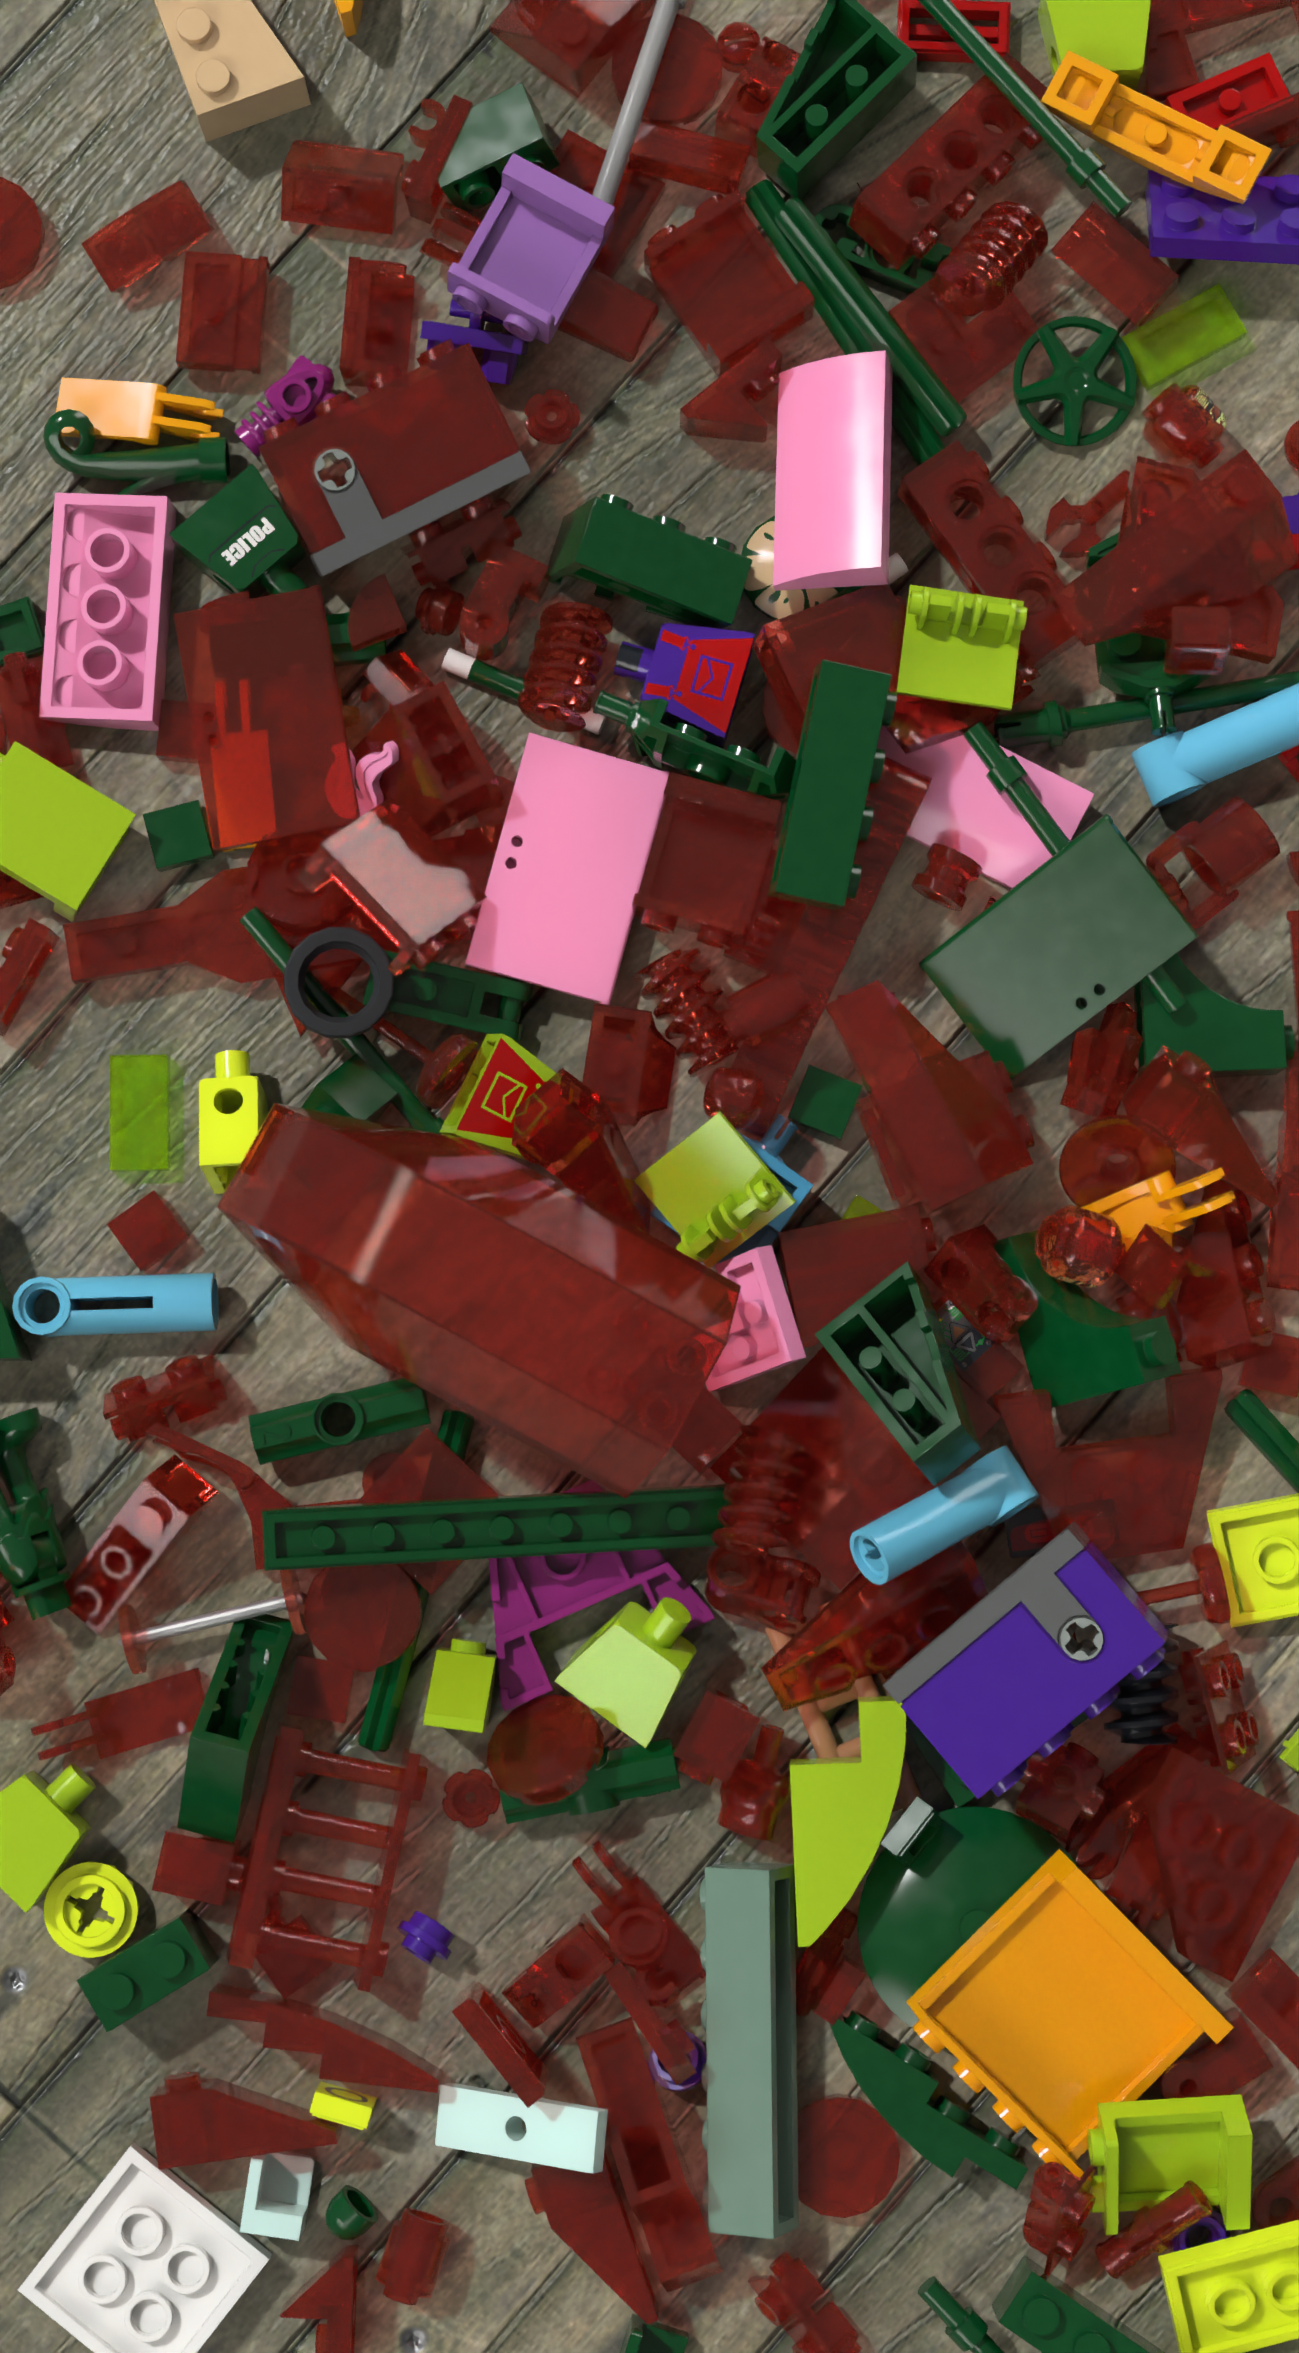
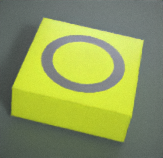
M321 2081L314 2093L309 2112L312 2113V2116L364 2130V2128L367 2129L372 2118L377 2097Z

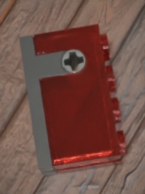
M449 339L421 353L420 357L416 358L420 367L403 375L400 366H394L367 380L368 382L365 385L369 391L368 393L351 401L347 391H344L315 406L314 411L318 418L299 427L295 417H292L263 432L262 436L266 443L258 447L257 453L307 553H311L309 557L319 577L531 473L522 452L517 451L519 446L469 343L456 349L452 340ZM330 457L334 464L345 463L347 471L341 476L343 486L337 487L332 480L321 481L318 474L325 467L323 458Z

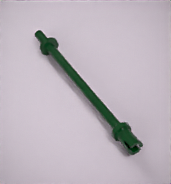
M1299 670L1186 690L1174 697V715L1259 701L1298 684ZM1133 698L1066 709L1062 705H1057L1055 700L1043 702L1042 708L993 715L994 737H998L997 743L1005 749L1048 742L1049 747L1062 746L1063 739H1067L1071 732L1151 719L1149 703L1144 704V698Z

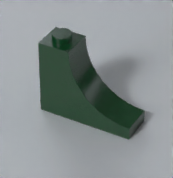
M1177 953L1164 962L1162 966L1188 1000L1184 1006L1169 1015L1143 979L1133 986L1139 1081L1277 1075L1287 1068L1286 1060H1292L1294 1057V1031L1292 1025H1284L1283 1010L1253 1008L1219 995L1198 980L1185 966Z
M1047 1228L992 1242L996 1256L1009 1270V1273L1028 1286L1011 1308L1013 1317L1033 1294L1036 1298L1037 1304L1019 1324L1017 1332L1040 1411L1182 1373L1176 1354V1344L1171 1336L1166 1315L1155 1318L1126 1316L1099 1304L1078 1285L1058 1278L1055 1279L1053 1275L1049 1276L1048 1273L1050 1271H1046L1047 1265H1049L1046 1240ZM1051 1253L1052 1261H1053L1054 1258H1055V1255H1054V1254L1052 1255V1253ZM1060 1261L1056 1266L1057 1274L1066 1281V1278H1068L1072 1282Z
M265 1614L233 1623L190 1735L177 1828L232 1843L235 1842L250 1800L267 1721L283 1666L293 1640L295 1621Z

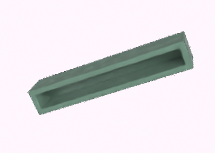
M729 1861L705 1867V1878L700 1887V1903L705 1911V1938L701 1945L700 1960L702 1968L706 1971V1998L701 2008V2023L706 2031L707 2062L703 2063L701 2073L702 2085L707 2092V2119L702 2130V2144L704 2150L708 2153V2179L703 2189V2206L706 2213H708V2233L775 2239L799 2228L794 1864Z

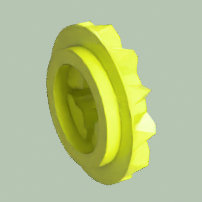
M88 1861L69 1867L53 1881L44 1901V1920L49 1934L62 1949L79 1957L95 1958L112 1953L127 1941L135 1930L140 1904L137 1901L133 1882L118 1871L115 1865ZM103 1887L101 1907L108 1912V1916L114 1918V1921L109 1918L105 1920L97 1917L82 1932L80 1928L84 1922L81 1920L84 1910L77 1906L78 1902L70 1899V1896L75 1899L82 1898L88 1900Z

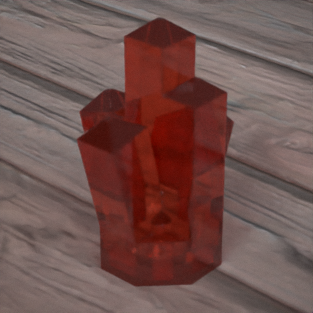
M1126 1002L1113 1003L1107 1006L1099 1031L1090 1027L1076 1033L1075 1040L1072 1041L1067 1083L1059 1105L1114 1123L1123 1095L1138 1073L1134 1063L1143 1040L1133 1027L1137 1014Z

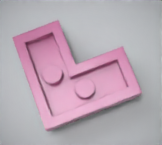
M772 1245L754 1248L716 1264L715 1266L732 1321L692 1336L708 1392L728 1388L806 1358Z

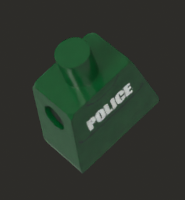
M253 464L249 465L170 533L177 550L187 560L246 606L267 591L284 611H287L297 605L309 591V587L292 569L306 555L302 541Z

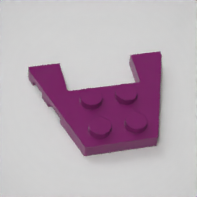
M592 1479L562 1493L604 1490ZM657 1549L488 1558L500 1680V1699L504 1711L554 1689L530 1632L638 1584L643 1585L653 1611L665 1597L675 1599L683 1604L691 1614V1621L683 1632L715 1619L711 1609Z

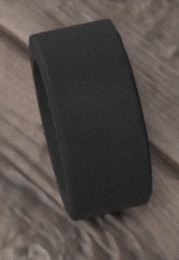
M328 927L309 934L293 949L284 969V993L292 1014L306 1029L326 1038L349 1039L368 1032L385 1016L394 995V971L387 952L371 936L350 927ZM331 949H348L359 954L369 964L374 977L373 993L368 1004L358 1013L345 1018L330 1017L319 1012L309 1002L304 989L305 974L310 963L320 953Z

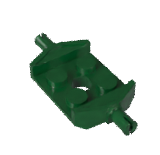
M1141 488L1139 496L1137 495V489L1130 490L1125 494L1129 519L1127 528L1090 547L1085 563L1098 682L1114 693L1144 698V704L1149 703L1152 734L1161 736L1163 728L1164 735L1177 731L1173 709L1175 695L1198 686L1213 675L1217 665V658L1212 656L1200 560L1204 549L1203 540L1155 525L1151 517L1150 491ZM1151 608L1162 616L1164 623L1157 630L1146 631L1135 624L1132 615L1138 609Z
M601 690L593 713L625 724L626 732L632 735L638 755L641 757L649 756L653 765L662 768L665 763L684 771L685 774L703 784L719 789L726 788L746 796V803L752 806L764 803L767 804L768 809L774 810L787 802L796 759L785 749L777 746L769 767L759 764L761 760L759 755L746 748L730 744L728 749L724 750L705 742L707 735L690 725L676 722L673 728L668 727L669 702L660 698L632 704Z

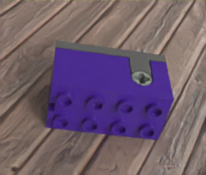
M1075 1521L897 1670L883 1684L884 1688L898 1704L902 1702L901 1708L977 1799L990 1789L997 1797L1002 1795L1025 1775L1024 1771L1029 1767L1025 1760L1035 1751H1038L1043 1758L1049 1756L1071 1737L1070 1732L1075 1728L1071 1723L1072 1720L1082 1712L1090 1720L1093 1719L1118 1697L1117 1693L1120 1691V1688L1117 1686V1683L1131 1673L1138 1681L1165 1658L1163 1654L1166 1650L1162 1645L1166 1642L1168 1630L1094 1543L1091 1542L1089 1544L1090 1539ZM1090 1624L1096 1627L1097 1632L1093 1639L1094 1644L1087 1638L1078 1643L1072 1636L1077 1625L1081 1628H1085Z

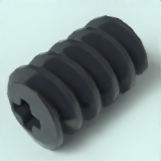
M1162 1623L1167 1630L1179 1626L1177 1623ZM1167 1637L1165 1644L1162 1645L1166 1650L1163 1655L1179 1650V1641ZM1163 1659L1138 1681L1131 1673L1120 1680L1117 1686L1121 1689V1694L1118 1695L1108 1708L1120 1712L1121 1718L1104 1723V1730L1120 1736L1121 1743L1141 1745L1178 1744V1736L1162 1730V1727L1177 1722L1179 1713L1162 1706V1703L1178 1698L1179 1689L1163 1683L1162 1679L1178 1674L1179 1665Z

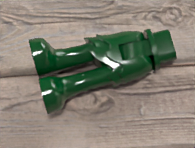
M38 1407L0 1420V1478L13 1503L8 1506L0 1488V1572L4 1579L12 1585L11 1589L15 1598L24 1596L32 1621L73 1606L64 1582L72 1578L70 1571L58 1573L67 1566L64 1544L55 1519L54 1503H50L47 1487L41 1490L38 1489L28 1466L25 1452L26 1444L42 1429V1418Z

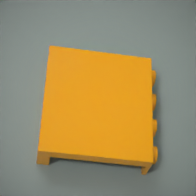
M1060 1849L906 2001L919 2019L912 2027L919 2037L936 2054H939L946 2047L958 2059L952 2068L961 2079L977 2094L986 2087L998 2099L992 2108L1002 2120L1016 2133L1025 2126L1037 2138L1031 2147L1056 2173L1065 2166L1080 2182L1087 2175L1076 2160L1088 2149V2129L1098 2128V2103L1136 2101L1203 2032L1218 2044L1234 2028Z

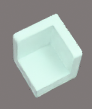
M257 2148L250 2162L240 2232L295 2241L300 2240L306 2226L315 2167V2158L313 2156Z

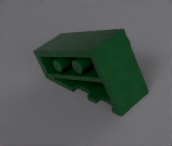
M908 1261L814 1334L933 1486L981 1449L929 1289Z

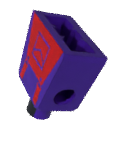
M665 623L661 626L654 650L622 642L615 663L614 675L644 683L640 703L644 700L660 698L668 701L667 725L674 727L676 722L690 725L707 735L705 742L724 749L753 652L755 634L744 631Z

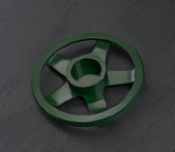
M1069 316L1053 320L1037 329L1026 340L1017 356L1013 370V393L1019 412L1032 430L1042 438L1055 444L1078 447L1105 439L1119 428L1136 402L1137 374L1130 350L1116 329L1108 327L1095 319ZM1078 327L1091 330L1100 336L1080 357H1074L1055 333V330ZM1040 341L1054 369L1050 377L1022 388L1025 362L1033 347ZM1112 347L1118 353L1124 368V392L1101 380L1097 374ZM1056 399L1059 403L1063 404L1064 435L1054 433L1041 425L1032 415L1027 404ZM1088 401H1095L1118 408L1114 417L1104 427L1094 433L1081 436L1084 410Z

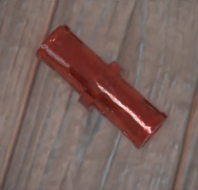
M1188 2180L1184 2183V2186L1154 2207L1150 2208L1144 2205L1133 2214L1134 2221L1118 2231V2235H1112L1104 2242L1096 2245V2256L1104 2270L1114 2279H1119L1123 2276V2273L1152 2253L1163 2254L1172 2248L1175 2237L1204 2217L1207 2218L1212 2214L1211 2204L1202 2189L1192 2180Z

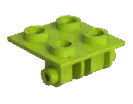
M910 585L896 693L899 695L1011 711L1021 630H1024L1027 617V607H1024V601Z
M721 1111L634 1179L635 1183L679 1233L681 1243L676 1246V1251L680 1258L687 1264H692L694 1261L703 1262L708 1269L796 1202Z

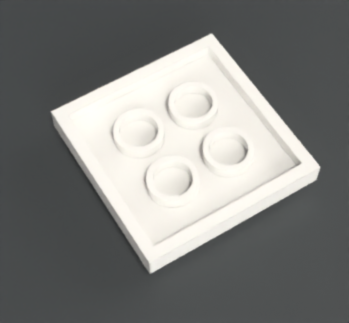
M133 2142L19 2287L18 2291L94 2353H197L266 2265L272 2253L247 2233L240 2232V2227L138 2144Z

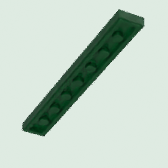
M734 1484L262 1509L265 1571L738 1545L736 1486Z

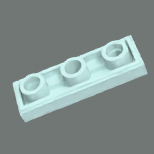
M456 2083L441 2084L435 2145L594 2174L603 2171L608 2109ZM522 2121L525 2122L526 2133L523 2130Z

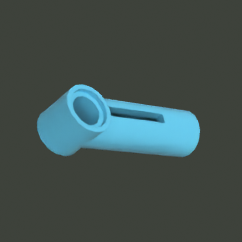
M1299 683L1186 732L1179 731L1158 738L1132 752L1131 757L1152 806L1156 808L1178 801L1200 790L1207 783L1298 746Z
M215 1273L66 1278L40 1276L29 1279L19 1287L14 1295L12 1308L14 1318L23 1329L32 1334L46 1337L216 1331L219 1321V1293ZM52 1291L59 1299V1313L52 1321L41 1323L34 1314V1303L38 1296L44 1292ZM153 1299V1308L80 1310L79 1302Z
M1002 1446L973 1463L960 1475L854 1531L850 1537L852 1557L858 1569L869 1581L882 1585L988 1525L993 1527L1004 1522L1026 1508L1040 1495L1008 1446Z

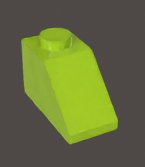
M452 1638L451 1648L440 1647L437 1649L423 1725L477 1733L484 1732L489 1725L497 1667V1655L485 1653L486 1642Z

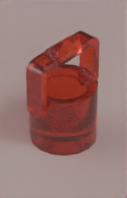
M1233 796L1202 822L1192 821L1185 824L1151 851L1146 858V866L1195 929L1204 925L1234 901L1239 895L1237 888L1280 854V846L1261 816L1244 800ZM1179 852H1182L1185 860L1200 880L1214 892L1192 911L1188 906L1189 901L1173 874L1168 873L1164 866L1165 863Z

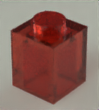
M173 1825L165 1831L152 1890L222 1906L229 1899L230 1891L240 1893L243 1885L248 1858L239 1856L242 1840L235 1839V1842L232 1843L179 1829Z

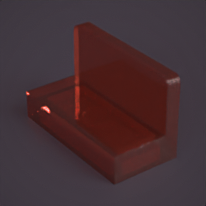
M303 140L293 141L282 166L281 220L392 235L396 226L397 189L404 167V154Z

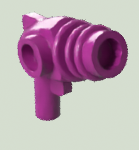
M300 355L294 361L287 374L263 393L270 408L267 409L262 402L257 401L256 406L262 415L259 417L254 411H251L249 415L254 422L250 424L246 419H242V425L234 433L257 458L264 451H271L270 446L266 442L269 439L274 444H279V439L275 435L276 432H279L285 439L290 438V435L283 427L285 424L297 433L308 425L319 433L324 431L331 421L334 420L359 435L370 415L332 393L335 378L330 367L321 363L313 364L305 356Z

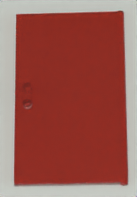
M313 585L306 589L174 614L213 850L216 852L342 827L360 826L362 822L321 586Z

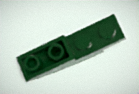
M835 2009L833 2010L828 2020L845 2062L873 2106L900 2137L925 2159L952 2178L964 2158H967L1015 2190L1018 2188L1028 2171L1025 2161L1018 2155L1022 2147L1019 2143L992 2126L987 2134L983 2133L967 2122L971 2115L970 2112L940 2094L936 2102L930 2099L939 2082L935 2073L929 2070L933 2061L924 2053L906 2042H902L898 2049L878 2037L882 2028L856 2010L852 2009L848 2017Z

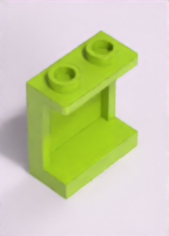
M15 741L6 756L0 753V870L54 902L53 911L73 922L130 832L136 814Z
M1241 2094L1098 2103V2128L1088 2129L1087 2135L1091 2166H1098V2175L1088 2176L1087 2187L1091 2213H1101L1106 2235H1118V2212L1218 2205H1220L1226 2230L1250 2229L1253 2134Z

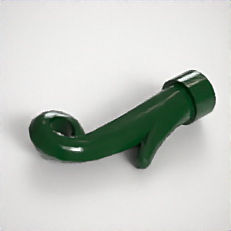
M71 409L58 411L49 418L44 427L43 438L47 451L55 463L67 471L90 478L134 481L117 495H145L168 486L201 481L202 484L230 482V453L227 437L199 438V443L160 448L92 453L95 442L94 427L89 418L80 411ZM64 427H73L79 431L81 440L75 450L71 449L63 441L61 434Z

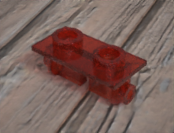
M490 494L462 506L459 510L463 517L443 527L439 520H435L409 533L411 543L400 549L408 558L415 555L418 556L420 562L412 565L411 569L419 585L422 587L431 582L432 586L435 587L439 583L469 569L460 551L461 548L470 545L478 563L515 547L514 540L522 537L521 530L513 516L503 520L501 512L511 508L510 503L503 498L493 501Z
M16 652L4 656L5 665L0 666V707L10 747L16 741L59 768L73 765L74 761L64 723L42 720L39 717L43 655L27 659L24 652Z
M213 1354L200 1359L196 1355H189L173 1361L165 1368V1372L146 1379H143L142 1376H132L113 1385L110 1392L104 1394L103 1416L105 1420L112 1418L110 1419L111 1427L118 1441L128 1437L130 1442L170 1427L163 1409L164 1407L173 1404L180 1423L218 1410V1403L228 1400L221 1379H216L215 1358Z
M1057 2162L1043 2164L1035 2171L1030 2199L1032 2200L1028 2204L1022 2233L1024 2239L1032 2248L1047 2255L1044 2274L1048 2277L1062 2258L1071 2262L1086 2239L1088 2230L1083 2228L1082 2224L1091 2212L1096 2196L1089 2193L1095 2167L1089 2165L1080 2178L1064 2169Z
M784 2252L769 2266L774 2276H755L748 2280V2283L758 2294L755 2298V2303L761 2313L775 2326L782 2325L795 2342L792 2346L793 2353H859L862 2347L856 2341L859 2337L858 2332L852 2327L833 2301H828L816 2314L810 2308L825 2291L799 2257L793 2259L788 2252Z

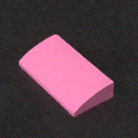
M886 350L822 359L779 373L773 587L775 591L887 585L889 582L893 370Z
M55 493L39 717L42 720L104 728L162 731L175 545L170 533L176 529L177 509L168 496Z
M897 694V702L890 727L881 726L877 745L878 749L885 750V761L881 778L877 785L869 784L865 806L873 807L874 820L1012 889L1052 857L1006 793L999 795L987 779L986 775L989 770L963 736L968 729ZM1000 746L1008 757L1014 755L1028 774L1024 778L1071 841L1094 793Z

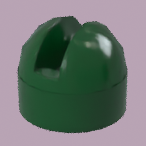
M345 2185L331 2199L326 2210V2225L332 2235L341 2240H354L362 2236L378 2220V2213L372 2202L361 2191L350 2185Z

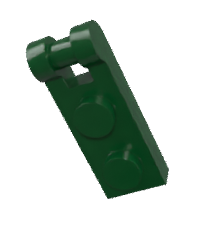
M386 951L394 971V995L387 1011L485 1034H505L514 1041L521 1042L524 1024L519 1023L523 1003L530 1002L533 985ZM371 970L363 1000L364 1006L368 1004L374 988V977ZM485 992L501 996L497 1018L480 1014Z

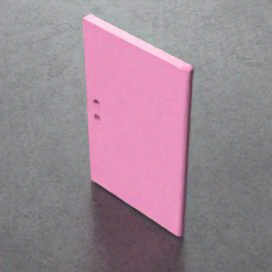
M529 732L465 965L598 1002L604 1007L610 1006L672 773L667 770H657Z

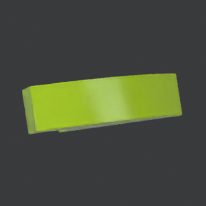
M892 1696L858 1697L861 1757L790 1759L798 1947H810L824 1933L850 1900L870 1867L888 1826L900 1785L906 1745V1713L901 1708L902 1702L898 1704Z

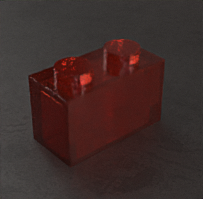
M705 1683L673 1745V1755L680 1758L678 1770L707 1786L711 1785L714 1777L727 1783L760 1721L758 1712Z

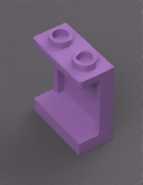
M513 153L502 171V186L461 260L458 264L453 262L447 272L448 292L452 293L453 300L467 311L479 315L486 311L504 321L503 326L516 337L529 342L536 338L549 345L613 230L615 207Z

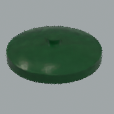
M971 1806L946 1809L937 1812L943 1820V1826L911 1867L908 1866L906 1868L891 1856L885 1848L874 1862L863 1886L858 1907L857 1929L860 1952L867 1974L881 1999L896 2016L911 2028L919 2019L906 2001L1058 1849L1076 1865L1066 1849L1050 1833L1037 1824L1014 1813L989 1807Z

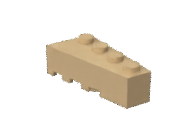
M153 0L206 142L311 105L303 74L251 0Z

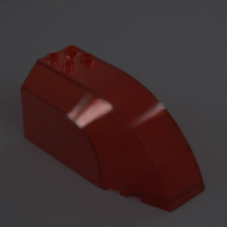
M279 1103L272 1105L216 1206L343 1344L624 1498H627L672 1446L727 1344L741 1289L739 1284L568 1188L476 1142L450 1135Z

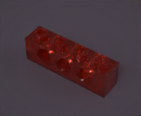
M1007 52L1002 59L1041 100L1047 87ZM984 75L857 197L848 225L898 270L913 255L918 260L923 258L939 240L942 234L939 229L949 219L956 223L960 222L978 201L979 196L976 193L987 182L993 187L998 185L1015 165L1016 159L1014 156L1024 146L1030 151L1035 149L1043 141V138L988 77ZM985 125H994L1000 128L1003 133H995ZM947 161L960 162L967 169L954 168ZM909 197H920L926 200L929 206L917 205Z
M957 439L902 477L897 495L969 593L1018 600L1017 594L1020 592L1034 590L1043 596L1046 608L1036 612L1027 610L1025 627L1023 631L1021 630L1018 661L1030 676L1085 638L1092 624L1088 618L1091 615V610L1081 593L1074 587L1067 589L1054 571L1058 569L1057 563L1049 549L1041 541L1033 543L1023 530L1021 525L1024 524V519L1016 504L1007 495L1000 498L988 482L991 478L990 471L980 455L974 450H970L967 453ZM966 499L978 507L980 515L970 520L961 519L952 512L950 505L954 501ZM990 545H1002L1010 551L1013 561L1003 566L992 564L985 557L983 550Z

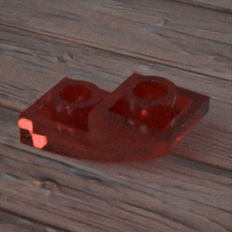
M179 180L133 207L89 237L81 245L111 293H121L161 262L173 261L215 229L185 180Z

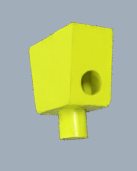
M240 1050L219 1052L215 1054L216 1078H205L199 1081V1166L215 1194L272 1190L267 1096L259 1078L250 1075V1054L248 1052Z

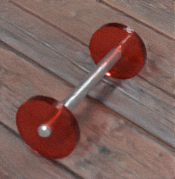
M295 1569L280 1570L284 1595L141 1629L132 1604L129 1603L118 1607L121 1637L117 1643L123 1646L132 1673L137 1675L145 1673L147 1670L144 1645L146 1643L287 1609L295 1634L308 1633V1624L304 1604L310 1596L301 1591Z

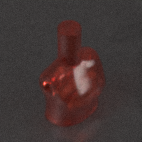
M762 1724L753 1759H738L733 1761L728 1767L720 1788L721 1808L716 1821L720 1826L750 1838L766 1841L773 1840L777 1819L791 1794L789 1779L775 1767L784 1729L770 1724Z

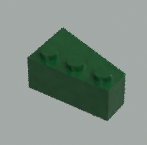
M827 0V4L814 28H811L804 41V49L791 74L787 75L756 135L758 166L793 198L802 199L916 86L917 54L857 0Z
M603 494L600 498L595 496L563 517L543 579L544 581L561 585L564 575L597 585L594 593L596 597L612 601L615 592L647 605L646 612L691 626L723 629L733 624L753 561L750 558L737 554V546L733 543L717 537L700 539L685 533L686 526L675 519L659 515L653 516V519L634 512V505L631 502L609 494Z

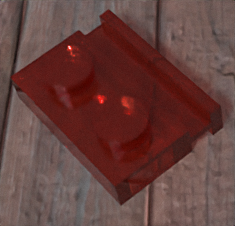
M185 251L176 363L179 368L223 372L247 370L251 371L252 374H261L270 269L268 257L259 256V259L243 258L242 255Z

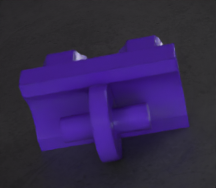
M453 298L450 304V316L469 319V327L434 321H422L420 338L428 339L426 350L428 372L459 376L463 346L466 345L484 348L479 380L510 385L518 366L519 354H527L529 341L522 340L513 334L484 330L485 322L503 324L504 321L486 311H483L480 315L469 312L458 305Z

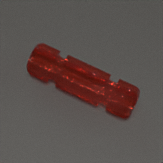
M846 1907L840 1911L824 1933L810 1947L806 1948L796 1967V2015L806 2017L810 2014L818 1999L815 1992L818 1988L823 1989L845 1948L842 1944L844 1938L850 1939L858 1924V1916Z

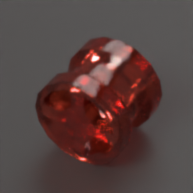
M932 843L926 855L929 863L925 871L916 874L911 886L927 899L948 909L961 911L967 901L965 890L968 884L977 881L983 868L976 861L953 848Z

